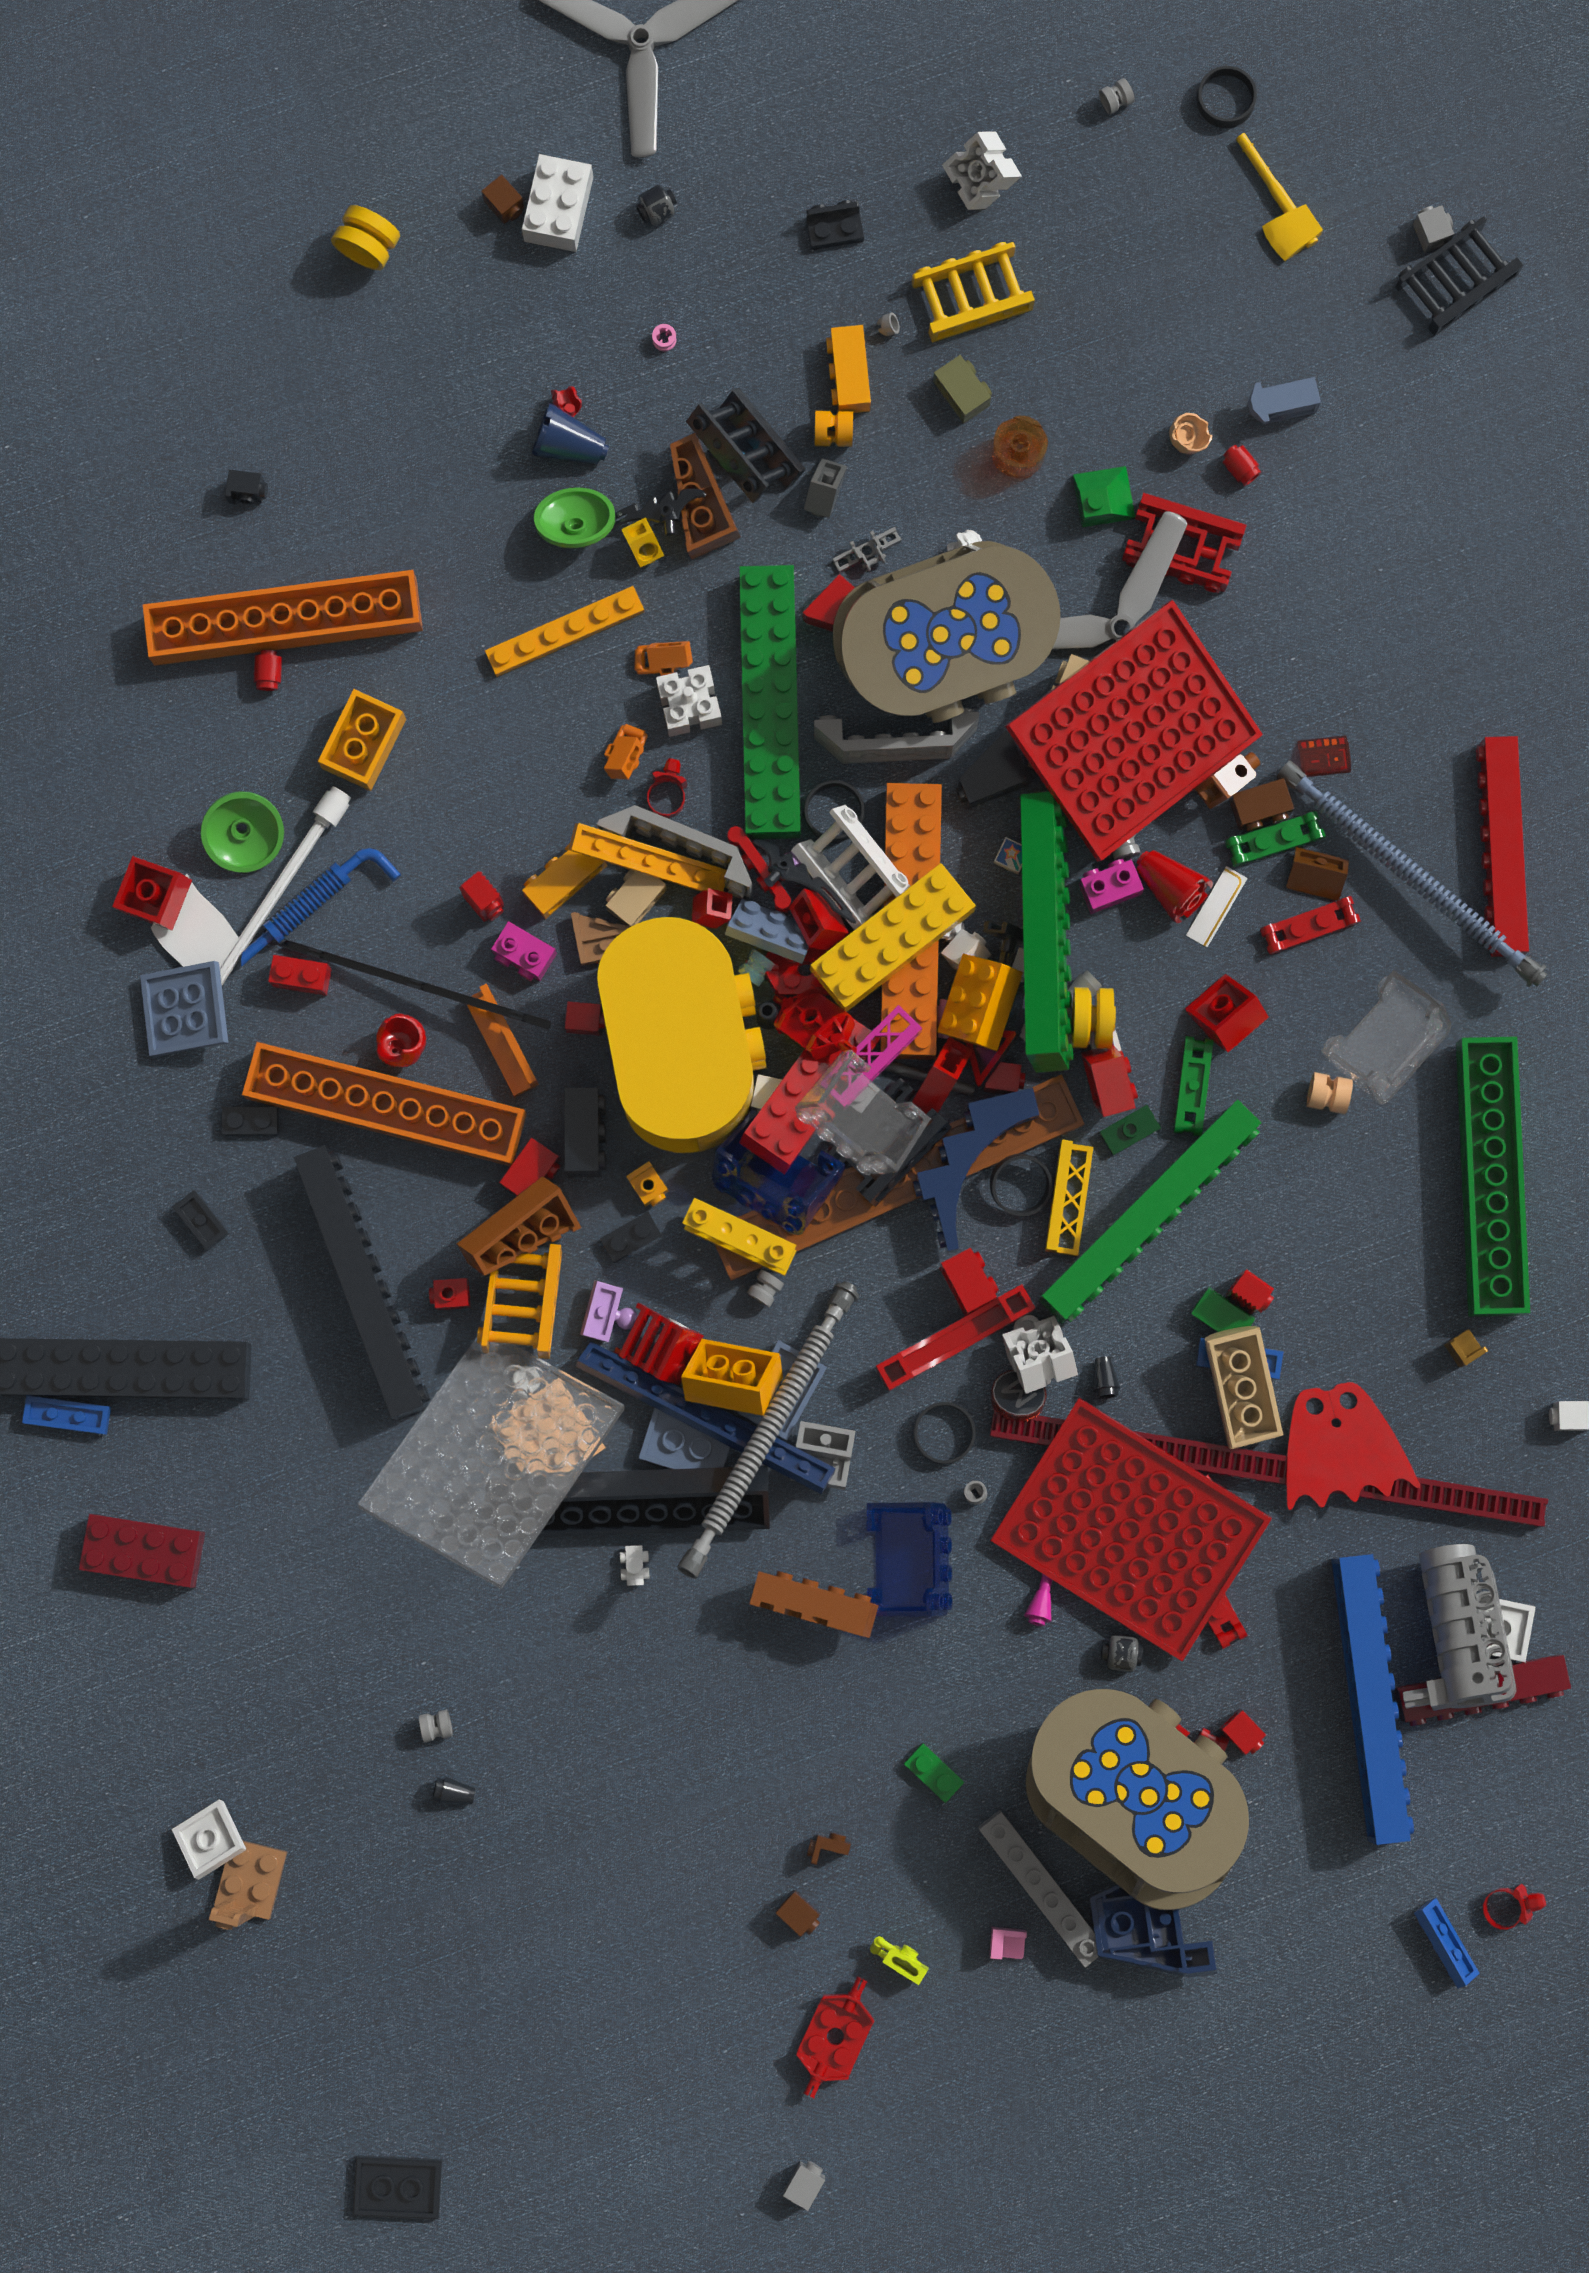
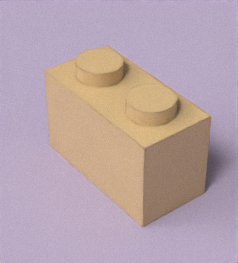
M629 870L623 879L625 883L619 890L617 888L613 889L606 898L608 902L606 904L607 911L625 926L629 927L640 923L667 891L666 884L659 878Z

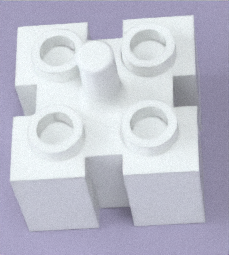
M977 132L963 145L966 152L954 153L942 165L952 183H959L962 188L958 191V194L968 210L986 209L1000 197L998 190L1010 188L1022 177L1013 160L1003 157L1002 154L1006 148L996 132Z
M709 665L689 669V677L679 679L677 672L656 677L662 706L669 705V707L663 708L669 737L689 733L690 725L698 723L701 730L722 725L717 697H709V695L715 694Z
M1055 1316L1034 1323V1329L1025 1331L1022 1327L1002 1334L1007 1357L1014 1371H1017L1018 1380L1025 1394L1046 1387L1053 1378L1060 1382L1078 1375L1073 1351L1066 1337L1063 1338L1062 1330Z

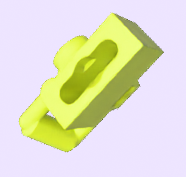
M878 1936L870 1946L871 1953L883 1958L884 1964L917 1985L921 1983L929 1969L917 1960L918 1952L907 1945H903L902 1948L897 1945L893 1946L885 1941L883 1937Z

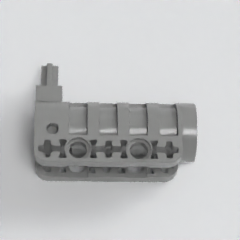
M1469 1544L1441 1546L1422 1552L1419 1555L1441 1679L1426 1681L1428 1688L1403 1692L1406 1709L1431 1705L1434 1711L1446 1708L1477 1707L1511 1700L1516 1693V1683L1496 1579L1489 1561L1482 1555H1476L1475 1547ZM1479 1571H1481L1482 1579L1485 1582H1479V1580H1477ZM1481 1589H1487V1590H1489V1591H1483V1592H1480V1593L1476 1594L1477 1591H1482ZM1485 1597L1491 1598L1490 1601H1488L1485 1604L1480 1603V1601ZM1485 1618H1491L1493 1621L1492 1632L1496 1638H1490L1488 1635L1489 1626ZM1492 1644L1499 1645V1646H1493V1647L1487 1649V1647H1488V1646H1492ZM1493 1653H1502L1498 1659H1490ZM1505 1662V1664H1504L1503 1666L1493 1667V1666H1498V1665H1500V1664H1503V1663ZM1496 1674H1501L1504 1678L1502 1687H1499V1678Z

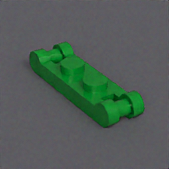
M1313 811L1294 819L1226 839V847L1231 850L1233 856L1231 858L1233 867L1324 839L1326 835L1324 829H1320L1318 812ZM1308 825L1310 833L1303 835L1301 826ZM1247 844L1249 853H1243L1241 845Z
M1185 1036L1173 1133L1182 1134L1184 1131L1193 1133V1136H1202L1213 1039L1205 1038L1204 1041L1194 1040V1037ZM1193 1051H1201L1202 1058L1192 1057ZM1185 1113L1195 1114L1194 1122L1184 1121Z

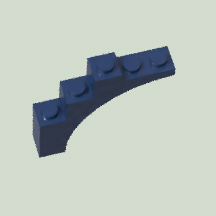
M1033 1088L968 1103V1111L963 1112L967 1128L972 1127L973 1131L942 1138V1146H938L941 1162H947V1166L918 1172L916 1174L917 1180L912 1181L916 1197L921 1196L923 1203L934 1201V1204L930 1205L933 1221L939 1220L941 1231L937 1232L940 1248H946L947 1254L956 1252L959 1249L956 1232L957 1202L961 1186L970 1167L981 1152L997 1137L1017 1125L1039 1117L1040 1114Z

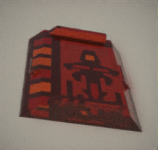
M1346 735L1298 741L1301 769L1307 777L1351 773V757Z

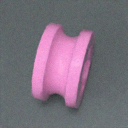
M660 324L655 327L652 333L655 348L663 352L673 349L676 344V332L673 327L668 324ZM665 332L666 336L668 334L671 335L668 337L667 343H663L662 339L660 342L658 341L661 333Z

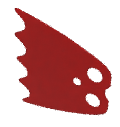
M1347 1382L1337 1384L1334 1389L1329 1391L1311 1388L1303 1390L1298 1395L1292 1414L1287 1454V1507L1289 1510L1294 1507L1296 1500L1304 1494L1309 1495L1323 1508L1329 1495L1337 1490L1344 1492L1353 1502H1357L1361 1489L1366 1485L1376 1487L1387 1497L1390 1496L1394 1481L1397 1479H1405L1414 1487L1420 1488V1483L1394 1432L1372 1399L1359 1385ZM1345 1392L1353 1393L1357 1398V1405L1352 1409H1346L1340 1404V1396ZM1318 1398L1322 1401L1324 1408L1320 1414L1313 1415L1307 1411L1306 1403L1309 1399ZM1334 1418H1338L1341 1421L1340 1427H1333L1331 1421Z

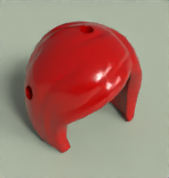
M401 1013L386 1018L379 1026L376 1035L378 1043L377 1055L384 1063L390 1066L409 1067L415 1064L426 1046V1035L422 1024L415 1018Z

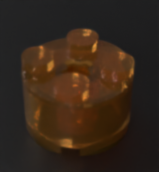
M1015 416L1001 423L995 432L992 447V457L996 468L1014 478H1029L1041 468L1048 446L1047 435L1041 424L1028 416ZM1019 444L1023 445L1022 449H1017Z

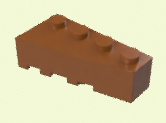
M693 433L671 443L670 447L678 495L683 489H700L706 493L704 498L691 500L681 510L687 553L693 560L741 538L696 434Z
M542 1176L459 1241L457 1246L467 1263L485 1276L515 1261L517 1256L525 1252L530 1254L538 1250L537 1246L547 1241L554 1242L562 1238L561 1234L570 1230L574 1232L582 1227L560 1187Z
M758 1571L750 1605L870 1638L879 1606L870 1603L871 1597L855 1593L854 1598L845 1596V1590L829 1585L827 1591L818 1588L819 1582L803 1578L802 1583L792 1581L793 1575L777 1571L776 1576Z

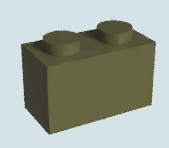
M959 355L934 372L933 382L964 424L990 406L992 392L984 381L980 382L978 380L972 363L969 360L965 361Z

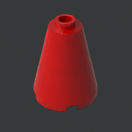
M1155 850L1151 852L1145 851L1136 862L1138 864L1137 872L1175 923H1181L1182 921L1179 918L1183 915L1187 918L1190 917L1208 896L1204 892L1207 885L1210 888L1213 886V882L1208 877Z

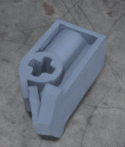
M1315 377L1267 388H1262L1261 382L1255 383L1247 404L1249 413L1257 421L1269 424L1317 413L1321 400Z

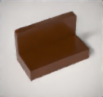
M1296 847L1286 887L1338 901L1348 875L1349 860Z

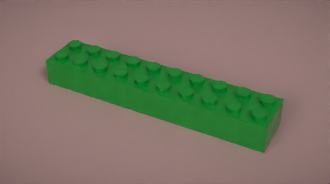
M794 565L739 566L746 835L749 840L801 838Z
M1050 792L1021 794L1026 1056L1036 1073L1069 1070V1061L1073 1060L1072 1044H1068V1034L1073 1033L1072 1019L1068 1017V1008H1072L1071 992L1067 991V982H1071L1070 965H1067L1066 956L1071 955L1070 940L1066 939V930H1070V917L1068 913H1065V904H1069L1070 901L1068 887L1065 888V879L1069 878L1068 863L1064 862V853H1068V840L1063 835V828L1068 826V819Z
M1517 1037L1461 1038L1456 1042L1468 1317L1524 1316L1530 1313L1518 1040Z
M1237 1099L1038 1301L1060 1323H1063L1066 1319L1071 1323L1084 1310L1081 1304L1085 1300L1091 1303L1104 1290L1101 1284L1105 1280L1110 1284L1124 1270L1120 1265L1124 1261L1130 1264L1143 1251L1140 1245L1144 1241L1149 1245L1162 1231L1159 1226L1163 1222L1168 1225L1182 1211L1179 1206L1183 1202L1188 1205L1202 1191L1198 1186L1201 1183L1207 1186L1221 1172L1218 1166L1222 1163L1226 1167L1241 1152L1237 1147L1240 1144L1246 1147L1260 1133L1256 1128L1262 1122Z

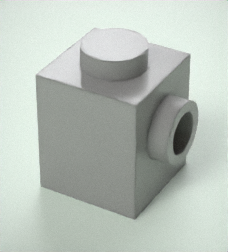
M1429 206L1418 212L1413 226L1425 253L1438 249L1452 240L1454 236L1452 230L1453 221L1450 214L1445 213L1443 206L1436 208Z

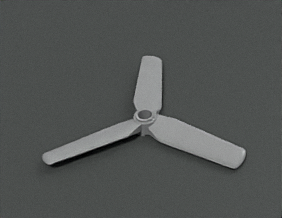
M592 0L539 1L606 39L629 45L631 54L626 68L631 155L645 158L655 154L657 151L658 64L653 54L654 48L678 40L738 0H677L658 10L644 25L636 26L624 15ZM638 38L647 39L644 43L636 42Z
M1164 512L1120 593L1118 614L1112 619L1095 615L1060 618L1058 636L1052 649L1091 648L1112 639L1117 641L1122 637L1114 631V627L1118 622H1126L1130 630H1132L1135 624L1152 607L1187 527L1186 520L1176 513Z

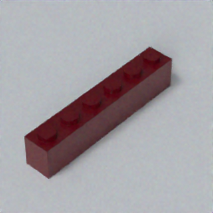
M1553 1655L1512 1664L1516 1693L1509 1701L1519 1699L1520 1704L1537 1701L1536 1696L1547 1694V1698L1563 1696V1690L1571 1689L1564 1655ZM1496 1674L1499 1678V1687H1502L1504 1678L1501 1674ZM1426 1681L1395 1687L1394 1690L1400 1719L1402 1722H1409L1410 1726L1427 1723L1426 1718L1437 1716V1721L1454 1718L1453 1713L1464 1711L1465 1715L1482 1712L1481 1707L1483 1706L1446 1708L1433 1711L1431 1705L1406 1709L1403 1692L1428 1688ZM1508 1701L1489 1704L1492 1705V1709L1509 1707Z

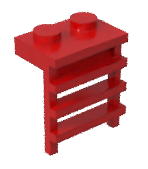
M637 1303L636 1308L641 1311L623 1348L616 1347L614 1353L630 1361L633 1365L642 1368L645 1372L654 1375L659 1380L680 1385L682 1382L681 1376L704 1335L695 1330L682 1327L645 1305ZM649 1317H653L638 1346L635 1355L632 1356L631 1354L640 1338V1335ZM664 1323L665 1325L653 1347V1350L647 1362L644 1363L643 1361L652 1345V1342L661 1324Z

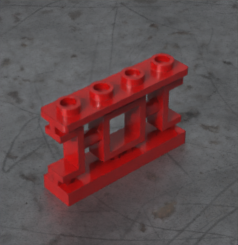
M1143 493L1135 519L1148 524L1141 543L1128 539L1122 560L1127 562L1128 566L1134 568L1154 532L1152 526L1155 517L1161 518L1164 512H1173L1183 517L1187 522L1184 535L1197 538L1199 541L1193 559L1174 554L1165 577L1168 575L1176 577L1181 583L1193 585L1194 583L1202 585L1209 592H1225L1232 571L1219 568L1225 547L1236 551L1239 550L1247 525ZM1207 533L1223 537L1219 550L1203 546ZM1200 556L1215 561L1211 574L1196 570Z

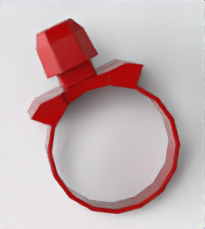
M669 758L666 761L663 769L665 773L659 771L652 773L655 782L650 786L647 793V802L650 810L665 818L678 815L685 805L683 789L688 787L687 780L682 776H677L680 775L681 769L680 761L677 759ZM663 782L676 784L683 793L681 807L676 812L670 814H661L655 811L649 802V795L652 789Z
M1520 1884L1515 1890L1499 1888L1492 1891L1485 1898L1483 1914L1493 1927L1508 1930L1515 1927L1519 1922L1526 1925L1532 1919V1912L1545 1907L1546 1901L1542 1893L1527 1894L1526 1887L1523 1884ZM1507 1892L1519 1901L1521 1914L1516 1924L1502 1926L1490 1917L1487 1903L1493 1893Z

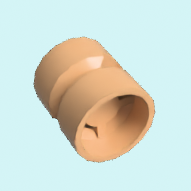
M1314 1072L1309 1085L1307 1107L1322 1110L1326 1106L1330 1112L1346 1114L1351 1099L1353 1080L1338 1076L1331 1080L1327 1074Z

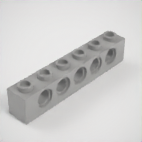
M1001 1810L996 1812L982 1823L978 1829L1084 1967H1087L1099 1957L1094 1931Z

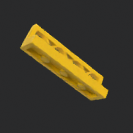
M1062 1140L1060 1142L1045 1252L1078 1256L1093 1147L1073 1144V1141ZM1072 1150L1086 1152L1085 1164L1077 1170L1070 1162ZM1069 1168H1070L1073 1173H1071V1174L1068 1176V1174H1069ZM1082 1169H1084L1083 1178H1082L1081 1175L1078 1173V1172H1080ZM1075 1175L1081 1182L1082 1189L1072 1197L1066 1188L1067 1181ZM1065 1195L1069 1198V1200L1066 1201V1202H1065ZM1080 1196V1203L1078 1205L1075 1199ZM1072 1202L1078 1210V1217L1068 1224L1063 1217V1209ZM1077 1222L1076 1231L1074 1232L1071 1226ZM1061 1223L1065 1225L1063 1229H1061ZM1067 1229L1074 1237L1073 1249L1058 1247L1060 1234Z

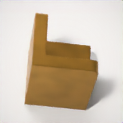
M1469 1329L1444 1344L1459 1368L1468 1365L1488 1352L1485 1346L1481 1347Z

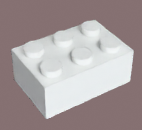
M539 154L522 227L524 242L573 252L577 251L593 181L591 164Z

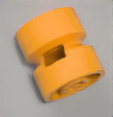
M815 411V446H830L832 442H835L838 447H852L853 411H838L836 415H833L831 411ZM835 426V431L827 430V427Z

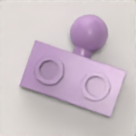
M594 1281L580 1335L609 1342L614 1321L624 1330L632 1329L638 1317L636 1311L631 1308L617 1310L623 1288Z

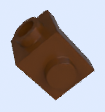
M830 1832L829 1837L818 1834L816 1840H810L807 1856L812 1857L811 1864L817 1865L820 1849L848 1855L851 1842L846 1841L847 1836Z

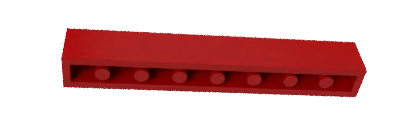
M1518 736L1485 737L1476 748L1477 762H1481V772L1478 773L1477 783L1478 788L1482 789L1483 799L1479 800V814L1484 815V826L1480 828L1481 842H1485V852L1482 853V868L1486 869L1487 879L1483 881V894L1488 896V906H1485L1484 918L1485 922L1488 921L1490 923L1489 928L1492 925L1495 927L1493 933L1497 930L1501 932L1498 938L1505 935L1507 938L1504 942L1514 951L1519 950L1522 954L1526 955L1529 952ZM1497 950L1491 954V957H1504Z

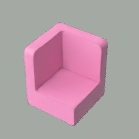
M992 1927L990 1958L1022 1959L1024 1957L1027 1931Z

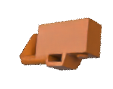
M690 641L652 643L650 645L638 646L635 649L634 670L639 675L660 673L663 676L676 673L679 667H689L693 662ZM645 652H647L649 667H645Z
M628 724L620 727L613 743L608 745L604 753L608 760L604 770L611 779L629 780L633 770L638 767L639 757L644 751L643 746L648 738L644 730Z

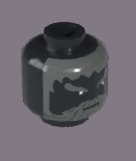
M656 185L638 196L636 209L645 224L649 222L651 225L656 226L674 216L675 209L673 205L677 204V201L670 189L665 191L662 186Z
M1113 1634L1110 1636L1108 1643H1102L1101 1660H1106L1107 1668L1110 1671L1132 1673L1136 1666H1141L1143 1645L1138 1644V1640L1134 1636Z

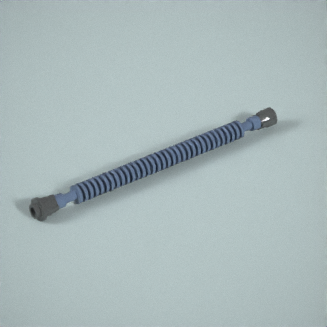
M1291 760L1280 770L1277 775L1278 779L1284 778L1286 785L1297 790L1303 796L1306 794L1316 802L1314 808L1317 811L1322 807L1320 813L1324 815L1327 812L1325 817L1327 819L1332 817L1330 822L1333 824L1337 822L1336 826L1338 828L1342 827L1341 831L1344 833L1348 831L1347 835L1349 837L1355 834L1352 840L1356 842L1360 838L1358 845L1362 846L1365 843L1363 847L1365 850L1371 847L1368 853L1373 855L1376 852L1374 858L1379 859L1381 857L1379 862L1382 864L1387 861L1385 867L1389 868L1392 866L1391 872L1394 873L1398 869L1396 876L1400 877L1404 874L1401 878L1402 881L1405 882L1409 878L1407 885L1411 886L1415 883L1412 887L1413 890L1416 891L1420 887L1418 894L1422 895L1426 892L1423 896L1424 899L1427 900L1431 896L1429 903L1433 904L1437 901L1434 905L1435 908L1438 909L1442 905L1440 912L1444 913L1448 910L1445 914L1446 917L1449 918L1453 914L1451 921L1455 922L1459 919L1456 923L1457 926L1460 927L1464 923L1462 930L1466 931L1470 928L1467 932L1468 935L1471 936L1475 932L1473 939L1477 940L1481 937L1478 941L1479 944L1482 945L1486 941L1484 948L1488 949L1492 946L1489 951L1491 954L1497 950L1508 959L1507 963L1527 982V987L1530 988L1533 984L1538 987L1548 974L1544 972L1547 968L1545 964L1540 965L1537 961L1525 956L1519 950L1514 951L1504 942L1507 938L1505 935L1498 938L1501 934L1499 930L1493 933L1495 930L1493 925L1487 929L1490 925L1488 921L1482 924L1484 921L1482 916L1476 920L1479 916L1477 912L1471 915L1473 912L1471 907L1465 911L1468 907L1466 903L1460 906L1462 903L1460 898L1454 902L1457 898L1455 894L1449 897L1451 894L1449 889L1443 893L1446 889L1444 885L1438 888L1440 885L1438 880L1432 884L1435 880L1433 876L1427 879L1429 876L1427 871L1421 875L1424 871L1422 867L1416 870L1418 867L1416 862L1410 866L1413 862L1411 858L1405 861L1407 858L1405 853L1399 857L1402 853L1400 849L1394 852L1397 848L1395 845L1388 848L1391 844L1389 840L1383 843L1386 839L1384 836L1378 839L1380 833L1376 831L1373 834L1375 830L1373 827L1367 830L1369 824L1366 822L1362 825L1364 820L1362 818L1357 820L1358 815L1356 813L1352 815L1353 811L1351 809L1346 811L1348 807L1345 804L1340 808L1342 802L1338 800L1335 803L1337 798L1335 796L1330 798L1331 793L1329 791L1322 794L1313 786L1314 783L1307 778V775Z

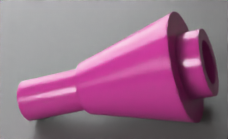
M1044 1574L1041 1577L1039 1590L1036 1591L1024 1614L1025 1617L1029 1618L1028 1622L1036 1626H1045V1623H1051L1050 1588L1052 1579Z

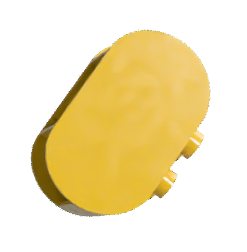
M674 917L654 918L637 923L623 931L609 944L600 960L597 976L620 1100L630 1126L639 1137L650 1145L674 1153L705 1151L725 1142L742 1126L751 1109L754 1095L753 1071L767 1068L760 1027L745 1030L742 1018L756 1015L749 973L734 975L731 958L723 944L713 933L697 923Z

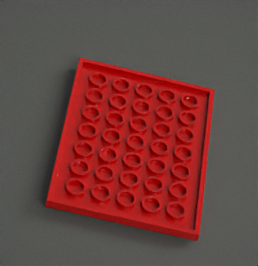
M1173 600L1168 601L1005 725L1097 862L1105 859L1263 735Z
M1078 1398L990 1541L1180 1661H1183L1272 1520V1517L1086 1401Z

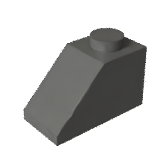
M821 459L810 482L804 510L811 512L815 516L830 518L845 477L846 465Z

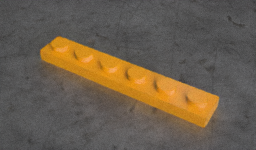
M631 586L485 650V653L496 677L645 613L634 586Z
M575 823L568 848L570 851L700 892L707 888L724 891L726 869L581 823Z

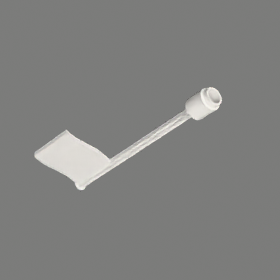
M332 786L330 791L327 790L313 810V813L316 815L315 823L240 937L237 936L225 917L191 883L173 931L155 924L151 927L153 934L162 947L183 967L210 961L219 962L221 983L223 985L241 958L242 952L249 946L325 828L328 829L330 825L337 826L350 806L348 802L351 797Z

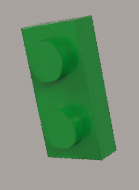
M923 1743L904 1763L945 1803L964 1784V1781Z

